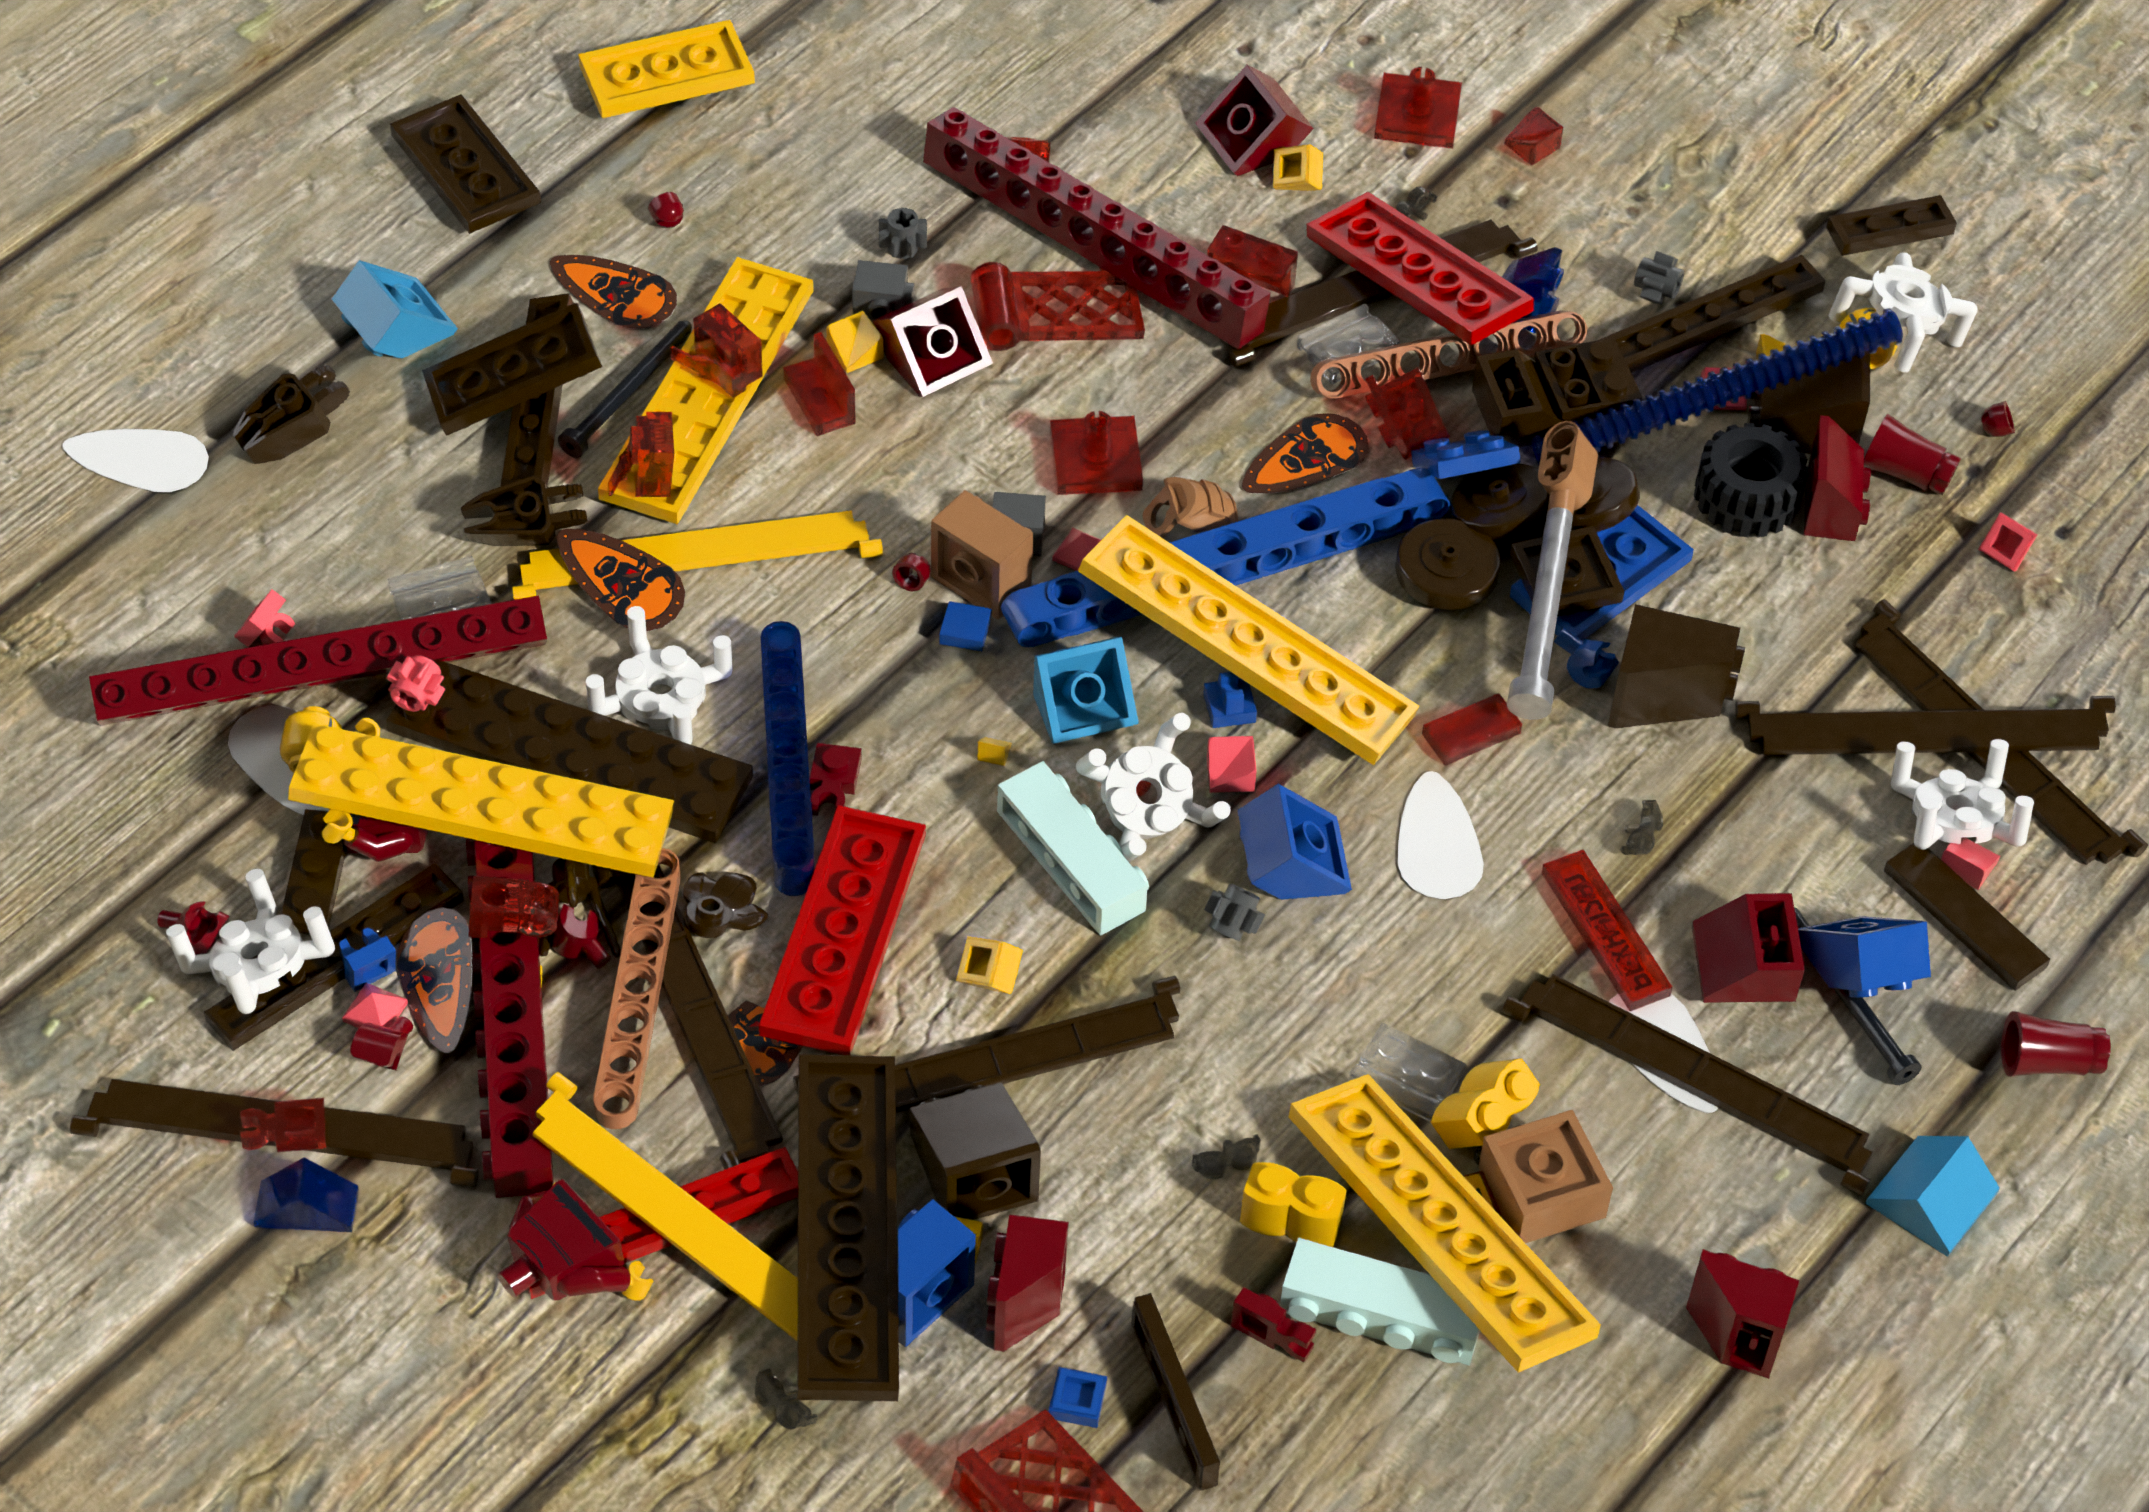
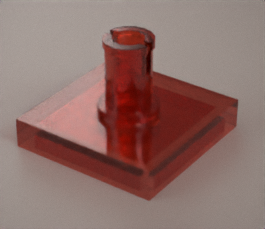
M1422 67L1411 70L1410 76L1383 73L1374 139L1453 149L1462 82L1435 79V73L1427 67L1425 78L1421 77Z
M1092 411L1085 418L1050 420V438L1057 495L1143 490V474L1134 416L1110 417L1107 413L1099 411V417L1095 418V411Z

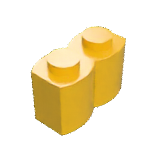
M1522 1058L1479 1064L1465 1076L1459 1093L1446 1097L1438 1105L1432 1116L1431 1124L1449 1149L1482 1146L1485 1136L1507 1130L1512 1115L1522 1112L1532 1103L1537 1095L1540 1083Z
M1253 1163L1243 1191L1240 1222L1248 1229L1259 1234L1268 1236L1287 1235L1296 1243L1298 1238L1334 1247L1343 1218L1347 1190L1339 1183L1325 1177L1313 1175L1299 1176L1291 1169L1275 1163Z

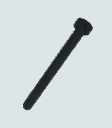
M687 320L679 321L575 429L566 428L558 436L559 446L566 454L573 458H579L587 451V440L691 334V323Z
M1794 907L1798 928L1810 926L1798 908ZM1833 988L1890 1067L1887 1070V1075L1895 1085H1902L1915 1078L1921 1071L1922 1065L1914 1055H1905L1864 998L1850 997L1849 990Z

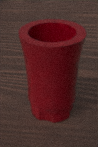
M1887 413L1864 457V467L1904 480L1924 490H1927L1929 487L1930 490L1943 495L1961 458L1946 452L1947 448L1909 429Z
M2011 1011L2007 1016L2002 1033L2001 1057L2004 1072L2008 1077L2031 1074L2084 1076L2087 1073L2103 1074L2107 1070L2108 1059L2111 1054L2110 1035L2106 1033L2105 1028L2090 1027L2088 1024L2044 1019L2017 1011Z

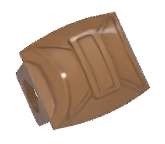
M1181 477L1165 478V487L1144 509L1142 515L1145 527L1163 539L1176 524L1202 533L1239 521L1234 498L1229 492L1223 491L1217 483L1204 479L1195 481ZM1163 505H1170V508L1166 511L1164 522L1157 528L1156 515L1158 510Z

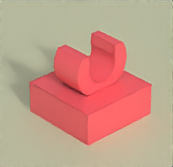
M271 589L254 608L234 637L247 647L258 636L263 645L282 642L283 639L274 633L273 627H277L287 634L295 625L290 616L284 613H277L286 599Z

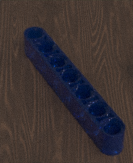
M777 621L765 626L760 637L773 878L775 887L781 893L787 896H799L807 892L815 870L801 635L795 625L785 621Z

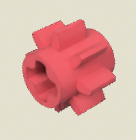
M407 656L403 663L396 661L386 677L392 682L388 688L389 692H391L392 700L399 707L411 712H416L420 709L425 711L428 704L436 706L445 691V688L440 685L444 677L441 675L439 666L424 656H413L412 658Z

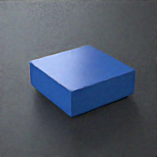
M949 601L939 634V644L982 652L992 619V609Z
M1058 1367L1048 1411V1419L1097 1428L1108 1376Z

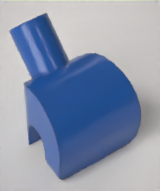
M1565 628L1562 629L1554 640V643L1571 654L1567 661V670L1571 678L1582 687L1588 689L1601 687L1619 664L1615 654L1602 650L1610 646L1611 643L1590 639L1581 640Z

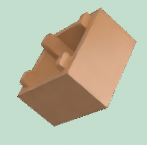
M964 490L931 520V577L975 606L991 608L992 616L999 620L1003 616L1001 605L1005 598L1017 590L1031 586L1033 532L988 505L978 496H974Z
M1573 1109L1484 1137L1478 1168L1505 1222L1525 1243L1606 1218L1613 1186Z

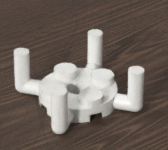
M1902 252L1896 256L1893 265L1887 266L1883 273L1879 274L1878 270L1872 280L1852 276L1846 277L1829 312V318L1840 323L1846 317L1855 294L1868 297L1871 305L1876 310V315L1888 326H1896L1898 324L1907 327L1908 334L1894 363V367L1900 372H1909L1925 334H1935L1945 322L1948 314L1956 315L1957 317L1946 341L1951 346L1961 347L1976 316L1977 306L1971 301L1952 298L1950 292L1943 284H1941L1939 289L1929 282L1931 275L1914 268L1911 256L1908 253Z
M633 606L627 611L629 642L635 656L625 659L619 664L616 678V694L605 697L604 679L602 676L592 674L586 678L588 710L605 716L621 711L628 720L635 724L636 720L648 723L649 729H669L674 739L691 744L693 740L691 720L696 716L697 708L702 701L704 703L706 696L705 685L726 679L732 674L731 640L725 635L717 636L713 640L714 664L700 668L691 657L687 656L686 651L679 646L672 645L664 649L652 650L647 640L645 611L642 607ZM660 684L672 688L665 694H656L650 691L652 687Z
M1178 713L1161 725L1154 746L1133 747L1120 755L1109 766L1104 765L1106 761L1105 752L1095 748L1076 763V770L1079 774L1101 783L1102 802L1105 803L1111 815L1109 818L1113 824L1123 832L1119 845L1122 855L1128 862H1131L1146 851V843L1143 839L1164 835L1178 827L1184 819L1204 827H1212L1230 815V806L1224 801H1218L1209 808L1192 802V773L1187 766L1171 754L1176 737L1190 726V718L1185 713ZM1139 781L1150 782L1156 788L1157 799L1154 804H1146L1138 798L1136 787Z
M2001 739L1991 741L1985 776L1979 781L1966 778V775L1961 771L1947 769L1941 771L1938 778L1928 780L1923 784L1910 778L1915 746L1909 742L1897 744L1891 787L1894 791L1913 799L1912 814L1915 813L1917 816L1914 844L1917 848L1927 849L1937 840L1961 844L1962 837H1976L1975 844L1989 841L1994 837L2015 847H2020L2026 843L2034 805L2032 798L2018 796L2015 799L2011 824L2003 821L2006 797L2004 792L1998 788L2002 784L2009 744Z
M253 869L245 876L258 909L256 919L248 922L235 920L225 924L220 929V938L214 944L210 953L195 955L183 925L175 924L166 930V935L181 971L185 974L212 972L219 986L220 983L225 985L228 992L232 993L238 1010L243 1014H249L255 1010L259 994L280 986L278 981L280 977L289 971L293 977L302 967L304 960L329 957L335 951V945L321 908L310 907L303 913L312 940L302 941L298 929L293 925L292 919L289 916L276 915L277 906L264 872L261 869Z

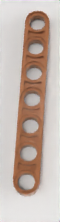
M1560 310L1521 318L1492 335L1495 336L1498 342L1496 353L1518 349L1529 357H1534L1536 351L1582 343L1587 335V325L1580 314ZM1565 318H1570L1575 324L1574 336L1568 341H1562L1557 335V326ZM1531 326L1536 331L1537 340L1531 348L1525 350L1518 343V334L1524 327ZM1450 333L1326 359L1319 362L1313 368L1310 382L1317 394L1330 399H1337L1475 369L1477 356L1481 355L1479 351L1480 341L1471 346L1455 334ZM1453 342L1458 347L1459 357L1453 365L1445 366L1440 360V351L1445 344ZM1408 351H1415L1420 358V365L1412 374H1405L1400 366L1402 356ZM1375 359L1381 367V373L1375 381L1367 383L1361 376V368L1367 360ZM1335 367L1340 371L1341 382L1335 390L1327 391L1322 386L1321 377L1326 369Z
M665 848L661 850L658 864L669 866L672 869L671 873L664 878H652L636 874L594 1091L595 1117L601 1125L609 1129H622L629 1126L635 1121L640 1105L681 881L679 859L674 852ZM648 902H659L665 906L664 911L656 916H647L640 912V908ZM641 940H652L658 945L657 949L650 954H639L632 949ZM635 978H643L651 983L650 988L642 993H632L625 986L630 980ZM627 1017L639 1018L644 1023L641 1029L631 1033L620 1030L618 1024ZM619 1057H630L636 1061V1066L628 1072H616L610 1067L611 1063ZM612 1097H622L629 1102L628 1107L619 1113L608 1112L602 1106L607 1099Z

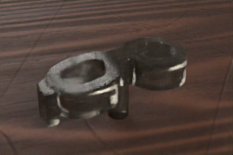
M1418 186L1409 193L1406 201H1400L1395 209L1407 217H1410L1412 214L1425 221L1428 214L1420 209L1425 207L1430 201L1436 202L1437 195Z
M1642 800L1641 823L1625 825V832L1627 834L1631 833V835L1627 839L1626 846H1622L1620 849L1623 855H1646L1653 850L1655 845L1654 831H1660L1663 827V816L1656 800Z
M1255 1134L1253 1138H1245L1235 1144L1230 1140H1225L1222 1152L1206 1151L1192 1155V1166L1196 1172H1200V1174L1208 1179L1222 1178L1225 1175L1227 1166H1232L1242 1171L1249 1169L1253 1163H1256L1261 1139L1258 1134Z
M770 1368L758 1372L755 1378L756 1399L764 1407L775 1405L776 1418L783 1427L792 1430L816 1423L819 1416L812 1414L811 1410L804 1403L797 1400V1390L785 1393L783 1385Z

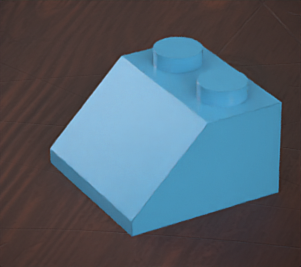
M359 260L332 297L333 302L342 312L341 318L343 321L357 330L363 338V346L377 356L386 354L402 359L454 335L458 329L416 277Z

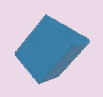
M1119 636L1034 656L1033 696L1053 744L1139 724L1122 637Z
M1917 1136L1870 1194L1865 1204L1948 1257L1998 1194L2000 1187L1968 1136Z

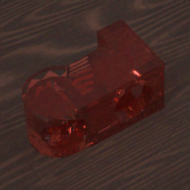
M473 876L468 937L487 938L488 931L516 932L529 937L551 935L557 928L559 892L553 886L540 882Z

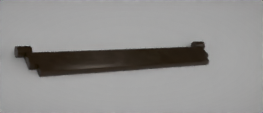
M1491 219L1441 238L1477 262H1482L1512 250L1517 259L1536 253L1538 250L1537 243L1533 237L1521 240L1508 225L1499 228ZM1355 270L1271 302L1268 306L1264 332L1239 350L1230 345L1234 349L1229 352L1231 364L1234 367H1238L1254 361L1255 353L1253 349L1393 296L1394 294Z
M1886 599L1879 601L1873 609L1877 617L1862 626L1860 633L1864 637L1856 642L1855 647L1922 711L1984 710L1894 626L1899 620L1901 613ZM2009 751L2007 753L2001 785L2015 799L2018 796L2032 798L2034 800L2032 815L2085 865L2097 857L2107 864L2126 850L2135 857H2138L2147 849L2148 844L2132 829L2124 832L2122 836L2117 835L2029 751ZM1967 752L1986 770L1989 752Z
M2091 696L2089 701L2090 709L1760 714L1759 701H1736L1735 715L1736 719H1748L1750 741L1762 742L1763 755L1896 753L1897 744L1900 742L1912 743L1915 746L1914 753L1989 752L1991 741L1995 739L2006 741L2009 744L2008 752L2099 750V737H2107L2109 731L2106 713L2115 712L2116 702L2114 696Z
M592 865L591 868L601 888H609L617 883L629 910L636 874ZM657 865L654 878H664L665 876L660 865ZM648 902L640 908V912L647 916H656L664 911L665 906L659 902ZM676 903L662 987L735 1149L729 1150L720 1156V1161L725 1170L769 1153L768 1147L782 1143L783 1137ZM642 940L648 954L657 949L658 945L654 941Z
M1552 974L1546 985L1534 980L1521 1001L1512 996H1509L1505 1001L1502 1012L1523 1023L1531 1011L1846 1172L1841 1181V1186L1861 1196L1866 1192L1871 1179L1861 1174L1873 1153L1864 1148L1869 1138V1133L1555 974Z
M1175 975L1153 981L1152 987L1155 995L1153 997L895 1065L896 1113L919 1106L928 1099H943L964 1093L974 1086H989L1000 1082L1006 1084L1173 1039L1174 1032L1170 1023L1177 1022L1179 1014L1172 995L1180 993L1179 981ZM797 1075V1076H793V1083H794V1087H795L796 1093H797V1095H798V1075Z
M111 1079L107 1093H94L87 1115H73L70 1123L71 1134L91 1137L97 1136L101 1123L452 1170L450 1183L461 1186L476 1187L479 1176L478 1168L469 1167L474 1147L473 1141L464 1140L466 1134L465 1125Z

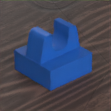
M1232 672L1219 673L1218 681L1204 683L1203 695L1212 728L1256 723L1257 710L1249 683L1238 678Z
M371 928L362 930V939L367 946L359 950L353 949L346 938L339 943V952L345 967V979L354 992L362 989L365 983L371 984L396 971V949L387 936L380 938Z

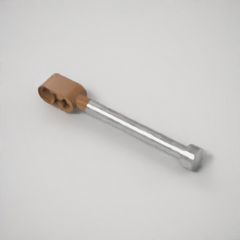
M1572 421L1559 422L1548 430L1543 441L1538 471V480L1548 492L1550 498L1521 676L1511 681L1507 700V708L1511 713L1529 720L1545 718L1552 710L1554 687L1547 681L1573 514L1575 510L1584 506L1592 495L1598 459L1595 448Z

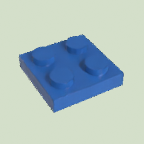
M1488 430L1465 433V440L1451 443L1448 438L1428 440L1424 442V448L1411 450L1413 467L1427 468L1430 475L1438 479L1521 463L1519 446L1503 440L1502 436L1490 435Z

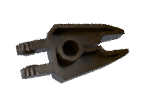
M324 364L318 368L316 367L314 371L309 372L300 380L295 374H282L244 410L232 435L254 464L281 460L328 433L331 422L327 415L338 408L350 396L349 388L343 381H334L336 380V372L329 365L326 366Z
M531 476L483 492L461 507V512L465 519L493 518L488 522L464 528V533L470 541L491 546L549 545L556 536L555 530L582 525L588 521L587 513L582 509L552 512L551 504L574 501L583 497V488L581 484H567L547 488L545 482L536 476Z

